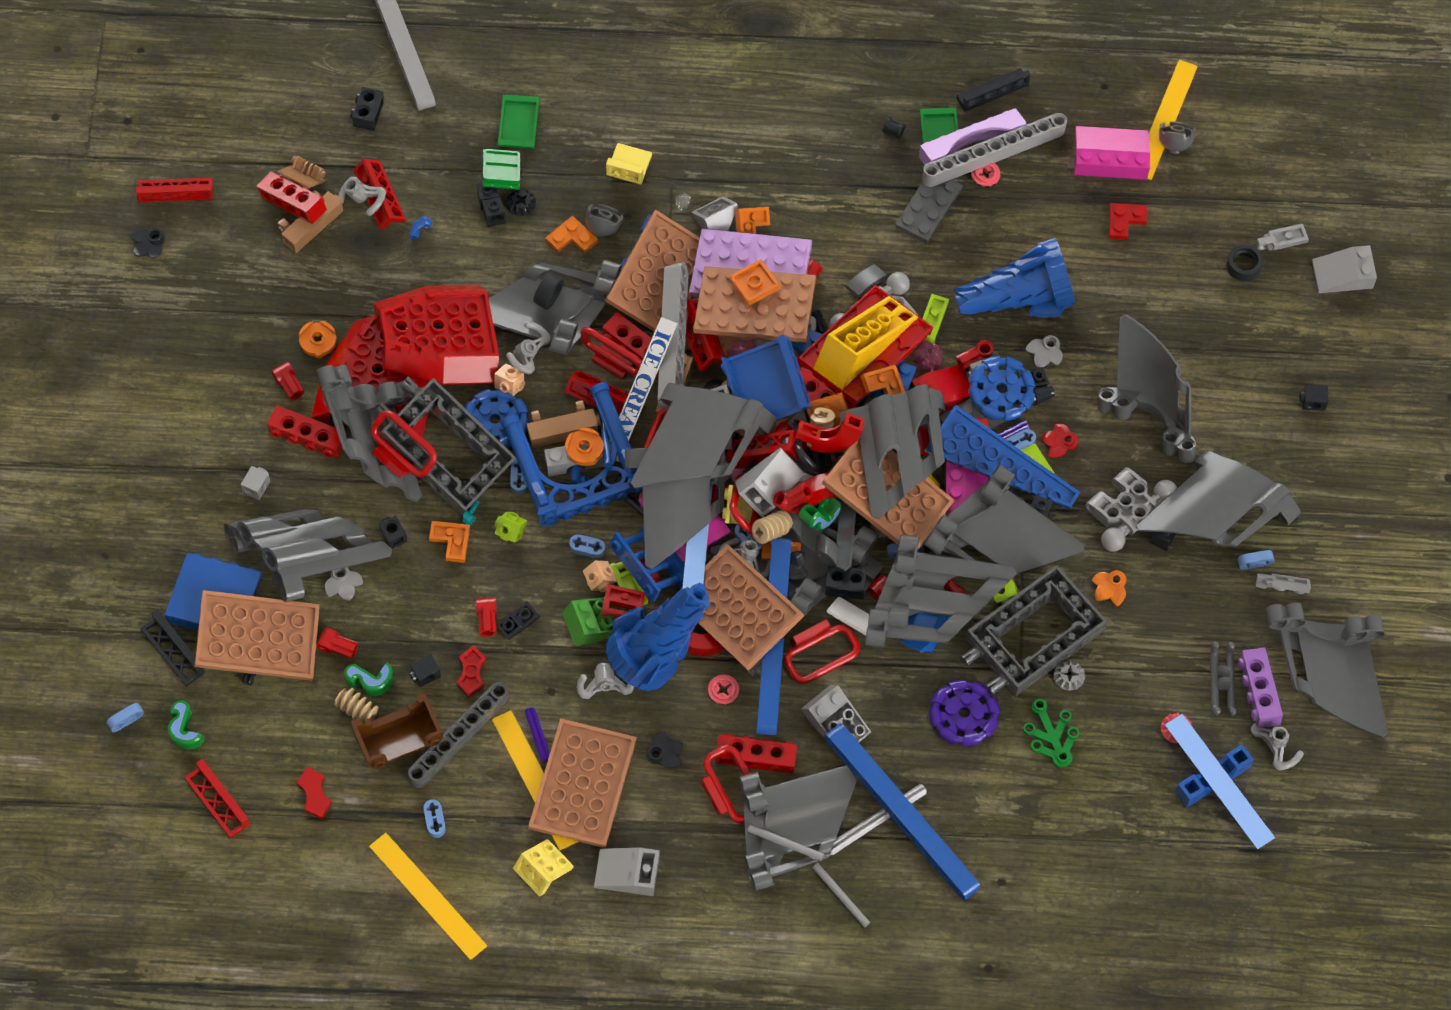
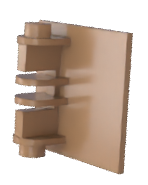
M293 156L291 159L293 165L278 170V173L282 174L285 179L294 180L303 188H311L326 181L323 179L326 175L323 168L313 163L310 164L309 161L300 156Z

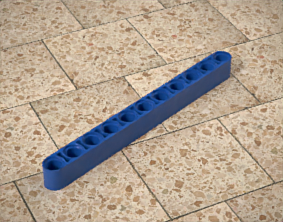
M777 537L772 540L769 583L787 598L792 538ZM784 637L762 658L757 734L776 735Z
M840 723L824 735L829 746L962 900L965 901L981 888L976 878L844 725Z

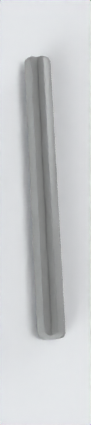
M919 784L905 793L904 796L912 804L924 796L927 790L922 784ZM882 808L835 839L830 855H834L889 819V814Z

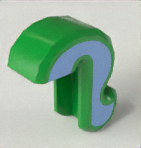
M827 498L821 501L817 509L808 503L800 509L799 519L810 528L815 527L817 530H824L839 515L841 503L835 498Z
M388 662L381 669L377 677L356 664L347 666L344 671L348 686L356 688V685L360 684L364 693L374 697L383 695L391 687L394 679L392 666Z
M184 700L176 701L170 710L173 718L168 725L170 740L179 748L186 750L196 749L204 742L203 735L187 731L192 714L190 705Z

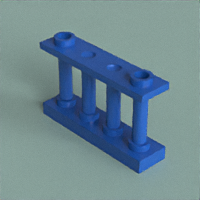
M644 524L639 534L623 539L619 532H616L609 545L651 602H655L663 588L673 584H677L680 589L683 588L685 564L676 552L651 569L649 567L644 568L639 561L645 558V550L634 554L630 549L629 545L644 540ZM663 569H666L671 575L670 578L657 583L650 576Z

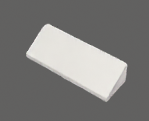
M838 597L828 608L827 613L866 635L869 614L843 598Z

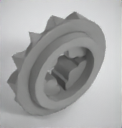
M1071 660L1068 662L1062 661L1055 668L1054 680L1064 690H1076L1084 683V668H1081L1079 663H1074ZM1069 669H1071V673H1072L1073 675H1075V676H1072V678L1070 679V682H1069L1068 676H1067V675H1064V674H1067V672L1069 671Z

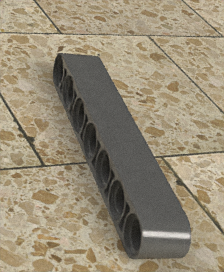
M494 683L443 734L441 742L436 746L430 747L410 767L408 775L410 784L413 787H423L507 703L509 698L508 688L504 683ZM500 691L503 692L504 695L496 696L495 693ZM484 705H489L490 709L483 710L481 709V707ZM476 719L477 722L471 724L468 723V720ZM458 732L463 733L461 737H455L454 735ZM443 746L450 747L447 751L440 750ZM429 760L436 761L433 765L427 764ZM417 773L423 775L419 779L413 778V776Z

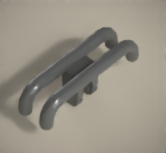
M1215 641L1211 645V709L1215 716L1221 713L1219 708V690H1227V712L1229 716H1235L1237 713L1234 696L1235 644L1233 642L1227 644L1226 666H1221L1219 669V643Z

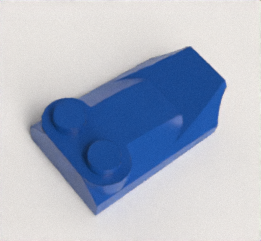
M920 612L909 616L907 624L939 629L951 616ZM900 639L902 644L920 653L926 651L933 653L938 643Z

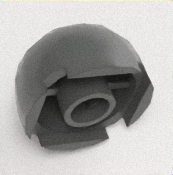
M1165 122L1160 124V143L1170 153L1179 154L1180 151L1189 149L1194 143L1196 128L1190 129L1189 124L1182 122H1170V125L1166 126Z
M591 204L586 212L585 223L595 237H609L619 230L623 221V215L619 216L617 214L618 210L610 206L598 204V207H593V204Z

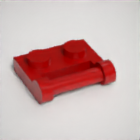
M607 584L601 616L607 617L609 615L619 618L627 612L609 608V605L629 610L639 606L643 607L644 592Z

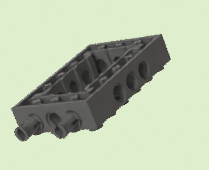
M408 376L400 386L412 396V400L401 410L398 416L412 428L431 410L485 462L462 487L459 478L454 477L444 468L445 465L443 463L440 464L438 461H436L434 467L425 477H421L453 509L462 515L516 457L434 378L424 388L420 389ZM382 403L374 412L379 415L382 411L389 409ZM385 418L386 427L379 435L412 465L422 470L429 460L427 451L391 419Z
M1056 565L967 631L966 640L973 648L961 655L960 659L962 662L966 661L964 665L969 666L970 663L981 657L995 672L997 677L985 685L988 690H991L989 692L991 695L995 694L1003 686H1007L1017 696L1061 664L1062 661H1065L1104 632L1108 621ZM1053 599L1071 619L1073 624H1071L1067 631L1061 635L1058 634L1056 639L1048 645H1043L1041 650L1033 656H1028L1024 660L1022 667L1015 660V656L1011 655L1002 645L1003 642L998 639Z

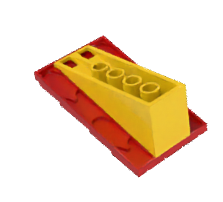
M875 285L798 358L797 362L804 369H809L816 378H819L828 387L834 389L835 392H842L844 398L855 406L869 394L866 393L860 376L864 373L892 365L897 366L913 349L927 338L934 327Z

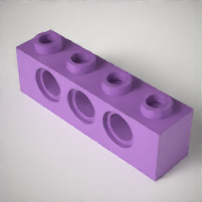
M1265 647L1242 650L1241 657L1238 658V666L1240 670H1243L1242 681L1244 687H1247L1248 704L1252 705V720L1256 721L1257 728L1281 725L1283 713Z

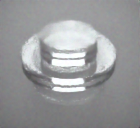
M686 192L678 195L676 205H678L679 210H687L690 195H687Z

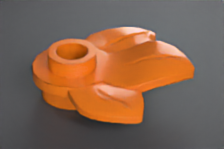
M1119 570L1110 573L1100 572L1093 577L1092 582L1098 585L1095 591L1096 601H1104L1111 598L1116 607L1124 601L1126 597L1124 588L1126 576L1123 572ZM1119 577L1120 581L1118 583L1113 582V578Z

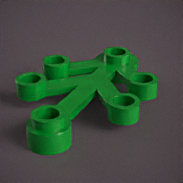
M1035 699L1032 702L1031 711L1034 715L1040 717L1046 732L1036 729L1033 723H1026L1023 727V733L1026 736H1034L1052 744L1054 750L1044 747L1040 740H1034L1031 743V751L1052 758L1053 763L1057 767H1068L1072 762L1070 750L1074 740L1079 736V730L1076 727L1068 729V738L1063 748L1059 740L1066 724L1071 720V712L1068 710L1060 712L1059 722L1054 730L1046 712L1047 703L1043 699ZM1040 703L1043 707L1038 708L1036 704ZM1066 714L1069 718L1064 719L1062 715ZM1031 727L1032 731L1028 732L1025 728ZM1070 732H1075L1076 736H1071ZM1038 744L1040 748L1035 749L1033 745ZM1064 755L1066 759L1061 760L1059 756Z

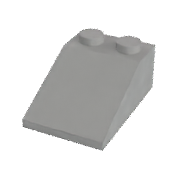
M1370 245L1350 247L1312 259L1318 293L1373 289L1377 275Z

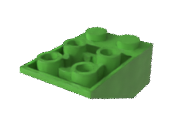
M605 597L571 601L562 612L575 646L594 644L610 637L611 632L614 630L612 623L618 617L601 616ZM609 605V608L627 611L625 608Z

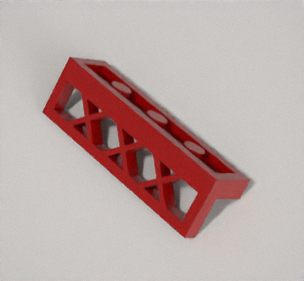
M363 159L353 169L356 177L369 187H383L386 190V196L391 200L389 201L385 197L382 205L373 214L379 229H386L391 222L404 223L406 218L380 160ZM378 196L366 199L369 207L375 203Z
M213 178L138 180L136 194L139 202L213 200Z
M689 299L687 301L689 313L686 320V339L699 371L705 372L712 363L721 365L723 363L721 358H726L717 335L694 332L693 335L691 334V326L695 323L698 301ZM698 338L700 339L699 350L697 349ZM705 353L707 356V360L703 363L702 360L703 355Z
M578 369L569 377L565 393L597 408L590 388L604 381ZM608 384L610 396L618 416H620L629 393Z
M789 430L753 436L735 469L746 468L754 459L760 463L780 447L792 460L800 459L794 446L796 431ZM789 437L787 444H780L785 438ZM743 438L732 440V450L728 449L726 456L728 463L731 462L735 454V446H739ZM770 440H775L769 447H765ZM754 443H759L754 449H748Z
M201 759L196 763L197 769L184 778L231 839L250 825L249 819L205 761ZM201 773L204 777L203 785L194 784L191 779ZM205 790H213L215 792V799H206L204 797ZM217 804L227 807L226 815L215 812ZM228 819L237 820L240 825L230 831L227 827Z

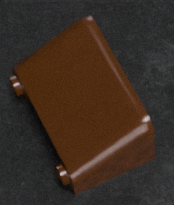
M425 692L416 695L417 701L413 705L409 702L407 703V708L371 721L370 718L366 719V723L362 722L360 718L350 721L354 737L369 767H374V769L381 768L387 762L428 746H436L441 742L443 734Z

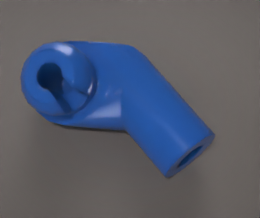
M428 216L420 217L412 224L409 237L417 240L423 226L429 228L432 220Z
M580 465L570 467L571 481L573 483L580 484L590 480L588 476L585 477V475L582 476L580 474Z

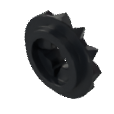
M519 188L517 191H512L507 197V207L515 215H527L535 209L536 198L528 189L521 190ZM518 198L521 200L525 199V204L518 203Z

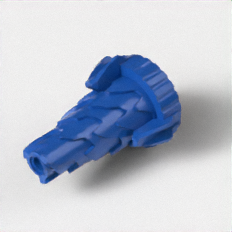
M1052 238L1037 243L1038 246L1028 251L1019 260L1009 263L1007 267L993 270L990 275L977 278L970 284L954 288L960 313L975 314L990 310L997 312L1010 307L1015 309L1031 305L1029 310L1030 317L1061 316L1065 308L1075 304V299L1057 239Z
M699 582L690 588L686 587L679 590L671 600L667 598L661 606L648 613L645 617L643 607L639 606L622 614L613 621L614 630L611 632L606 643V654L608 655L611 667L619 677L640 690L651 691L661 688L675 674L678 667L677 661L683 660L687 654L691 632L703 618V612L711 605L706 592V586Z

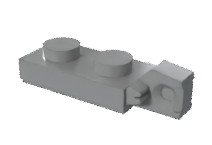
M1298 224L1268 231L1262 238L1257 239L1255 245L1258 250L1267 248L1268 250H1277L1308 243L1309 238L1304 225Z
M1258 573L1256 578V587L1262 589L1272 587L1278 591L1291 590L1297 594L1310 593L1311 589L1310 580L1273 573L1272 575Z

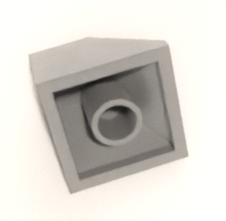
M723 196L691 213L701 229L728 231L738 205L736 202Z

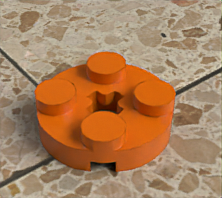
M325 321L309 322L299 332L300 347L309 356L321 359L332 352L336 346L337 337L335 330ZM321 336V341L315 342L314 337Z
M580 428L579 431L570 433L566 439L565 450L567 458L577 465L593 466L603 454V440L595 430ZM586 443L589 449L582 450L579 446H583Z

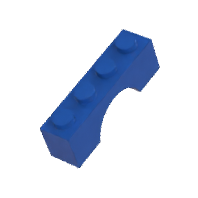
M1243 744L1227 753L1219 763L1229 777L1234 779L1250 769L1254 759ZM1193 774L1178 784L1175 793L1185 807L1188 808L1214 790L1202 774Z

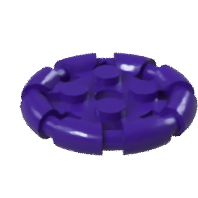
M963 679L947 683L946 687L939 688L930 702L932 706L929 709L930 722L933 729L936 728L939 732L938 735L945 741L954 745L957 743L963 744V746H974L982 743L983 739H988L996 730L999 723L997 718L1000 716L998 702L995 697L991 696L990 690L978 682L974 681V683ZM964 689L971 690L972 694L964 693ZM949 693H952L954 697L949 699L947 695ZM983 698L986 701L984 705H982L980 702V700ZM939 707L945 708V712H940ZM967 710L970 715L963 718L959 715V711ZM984 715L990 716L988 720L983 719ZM946 722L949 727L945 728L943 724ZM979 728L981 732H979L978 734L974 732L976 729ZM957 731L965 732L964 737L957 736Z

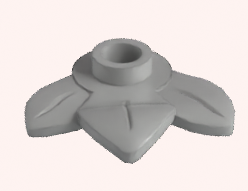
M1048 335L1043 340L1034 339L1026 347L1027 352L1035 354L1034 363L1039 368L1047 366L1050 362L1054 365H1059L1063 357L1059 349L1060 342L1053 335Z
M347 567L332 570L331 577L325 583L326 595L331 597L338 593L342 599L350 601L355 594L354 587L363 584L362 577L357 572L349 571ZM339 573H343V574H344L343 577H338L337 575H338Z

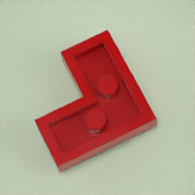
M1110 203L1109 239L1127 240L1128 224L1146 225L1147 205Z

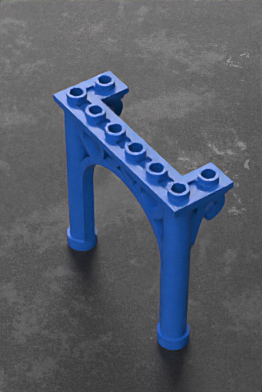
M601 382L592 386L590 392L612 444V466L605 468L599 475L589 481L565 485L545 477L536 464L519 416L510 415L500 421L503 430H506L536 507L540 527L552 526L561 519H571L575 514L580 512L582 514L587 513L596 506L604 507L615 499L623 500L628 497V494L643 492V487L634 488L631 484L638 468L625 469V450L632 448L610 396V388L607 382ZM617 454L623 469L614 466ZM610 472L619 473L622 479L618 483L609 484L606 482V477ZM602 481L606 490L594 494L596 488L600 486L599 482ZM543 483L553 488V490L550 492L549 497L547 496ZM559 491L567 492L570 495L568 501L560 504L556 503L553 498ZM573 491H576V494H583L586 497L574 501Z

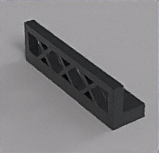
M1019 68L957 94L956 98L964 112L1029 86L1031 74L1029 70L1023 72Z
M157 609L151 613L153 619L140 629L187 687L204 675L205 670L204 668L194 667L195 655ZM155 624L160 629L159 635H151L147 630ZM161 640L170 641V649H162L160 647ZM172 654L182 656L181 664L171 661ZM183 669H192L195 674L186 679L183 676Z

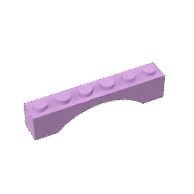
M1016 108L1005 111L979 123H974L948 135H943L938 139L925 142L920 145L919 158L926 165L953 154L971 143L989 140L1026 125V121Z

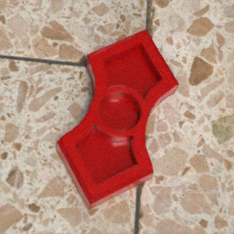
M474 645L459 656V660L463 665V673L456 682L457 686L468 698H471L484 687V683L480 678V670L487 661L485 656Z
M306 767L297 782L298 787L307 796L304 810L323 819L332 804V801L325 796L322 790L325 776Z

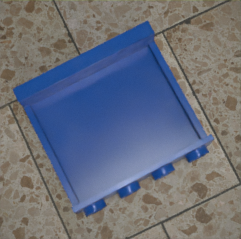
M783 334L778 336L777 340L730 358H721L723 362L721 368L723 373L727 375L729 391L734 396L761 402L763 407L776 417V421L812 408L789 336Z
M187 553L166 609L165 618L168 623L198 630L203 590L255 596L259 582L263 581L262 573L253 567L244 568L237 563L232 562L229 564L218 558L209 559L198 553Z

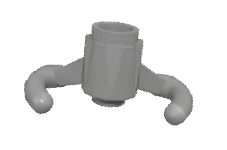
M350 177L341 187L338 196L343 203L346 194L357 203L366 201L368 197L378 196L375 203L366 211V214L371 216L382 205L386 196V190L383 187H369L363 184L357 177Z
M525 321V328L537 331L541 337L533 341L529 339L522 341L515 346L513 354L509 352L506 357L520 372L532 374L535 370L534 356L540 347L550 343L551 336L541 325Z
M733 538L726 541L719 548L718 553L727 544L730 547L737 545L739 543V540L737 538ZM745 540L740 544L739 548L734 550L759 572L756 559L759 547L755 541ZM770 560L767 561L766 569L760 573L765 579L769 576Z
M600 663L596 666V670H594L595 678L586 689H584V683L587 680L585 674L579 677L576 686L577 693L582 699H589L596 692L617 690L623 695H628L634 689V686L626 685L619 680L608 663Z
M1256 722L1251 726L1252 735L1264 739L1274 755L1272 763L1277 770L1289 769L1295 766L1303 757L1304 753L1299 750L1292 759L1283 762L1284 748L1289 740V734L1284 727H1274L1272 730L1257 728Z

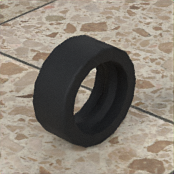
M1248 244L1238 245L1229 253L1226 263L1227 271L1236 280H1253L1260 274L1263 257L1254 246ZM1239 255L1249 256L1255 261V268L1252 270L1239 269L1234 264V259Z
M552 272L548 273L539 284L533 302L545 310L549 309L559 297L564 280Z

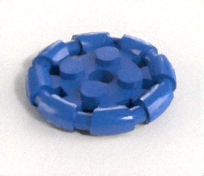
M992 356L981 361L982 364L973 369L968 381L970 383L968 392L974 407L977 406L981 410V414L996 421L997 419L1010 421L1021 417L1024 411L1029 410L1035 398L1033 393L1035 382L1030 371H1027L1023 367L1024 364L1008 356L1006 358ZM999 365H1004L1005 370H999ZM985 370L989 372L988 376L984 374ZM1018 372L1021 375V377L1018 379L1017 375L1014 373ZM978 385H982V390L977 388ZM1003 385L1006 388V392L1000 393L996 387ZM1021 388L1026 389V393H1020ZM985 398L990 402L988 405L983 403ZM1015 401L1019 404L1018 407H1014L1013 403ZM998 408H1004V412L998 411Z
M499 388L494 391L486 389L475 394L473 399L467 401L464 406L496 439H500V442L507 449L512 446L506 430H503L500 422L497 424L491 423L490 420L493 417H498L501 421L507 416L518 415L524 433L526 434L527 424L529 423L527 418L529 415L528 409L521 398L518 399L509 392L504 393ZM490 398H498V402H491ZM510 402L514 405L511 409L508 405Z

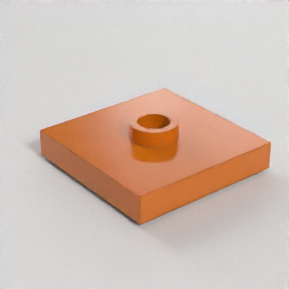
M761 259L729 276L730 282L748 306L781 289V285Z

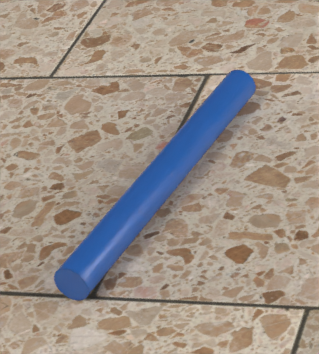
M600 416L601 435L604 443V467L610 468L612 466L610 439Z

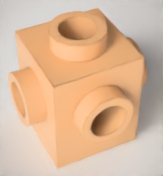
M505 363L495 373L496 389L499 388L502 392H509L514 396L524 388V373Z
M595 560L583 570L591 591L605 592L607 584L612 585L617 581L608 561Z

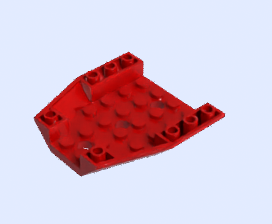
M481 285L424 286L373 304L375 319L381 323L384 348L381 354L384 370L429 382L434 378L440 385L495 384V373L499 370V352L488 293ZM470 323H476L479 328H472ZM433 324L441 325L442 329H436ZM396 325H403L405 330H399Z
M375 316L354 322L325 365H332L333 367L347 365L352 380L350 387L370 384L378 390L377 387L383 383L394 382L396 384L408 377L384 370L381 354L384 348V341L381 339V323L376 321ZM396 325L399 330H405L403 325ZM375 367H381L383 371L380 373H374L373 369ZM410 377L420 389L429 383V381ZM319 384L311 418L330 422L332 414L326 406ZM407 404L394 407L396 414L398 415ZM429 411L412 427L422 438Z

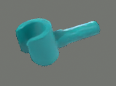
M478 500L474 502L469 511H465L463 514V522L467 525H472L476 519L472 514L480 503Z

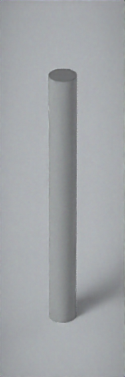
M749 825L748 832L819 861H822L824 854L754 825Z
M816 863L812 869L864 928L867 927L870 921L821 865Z

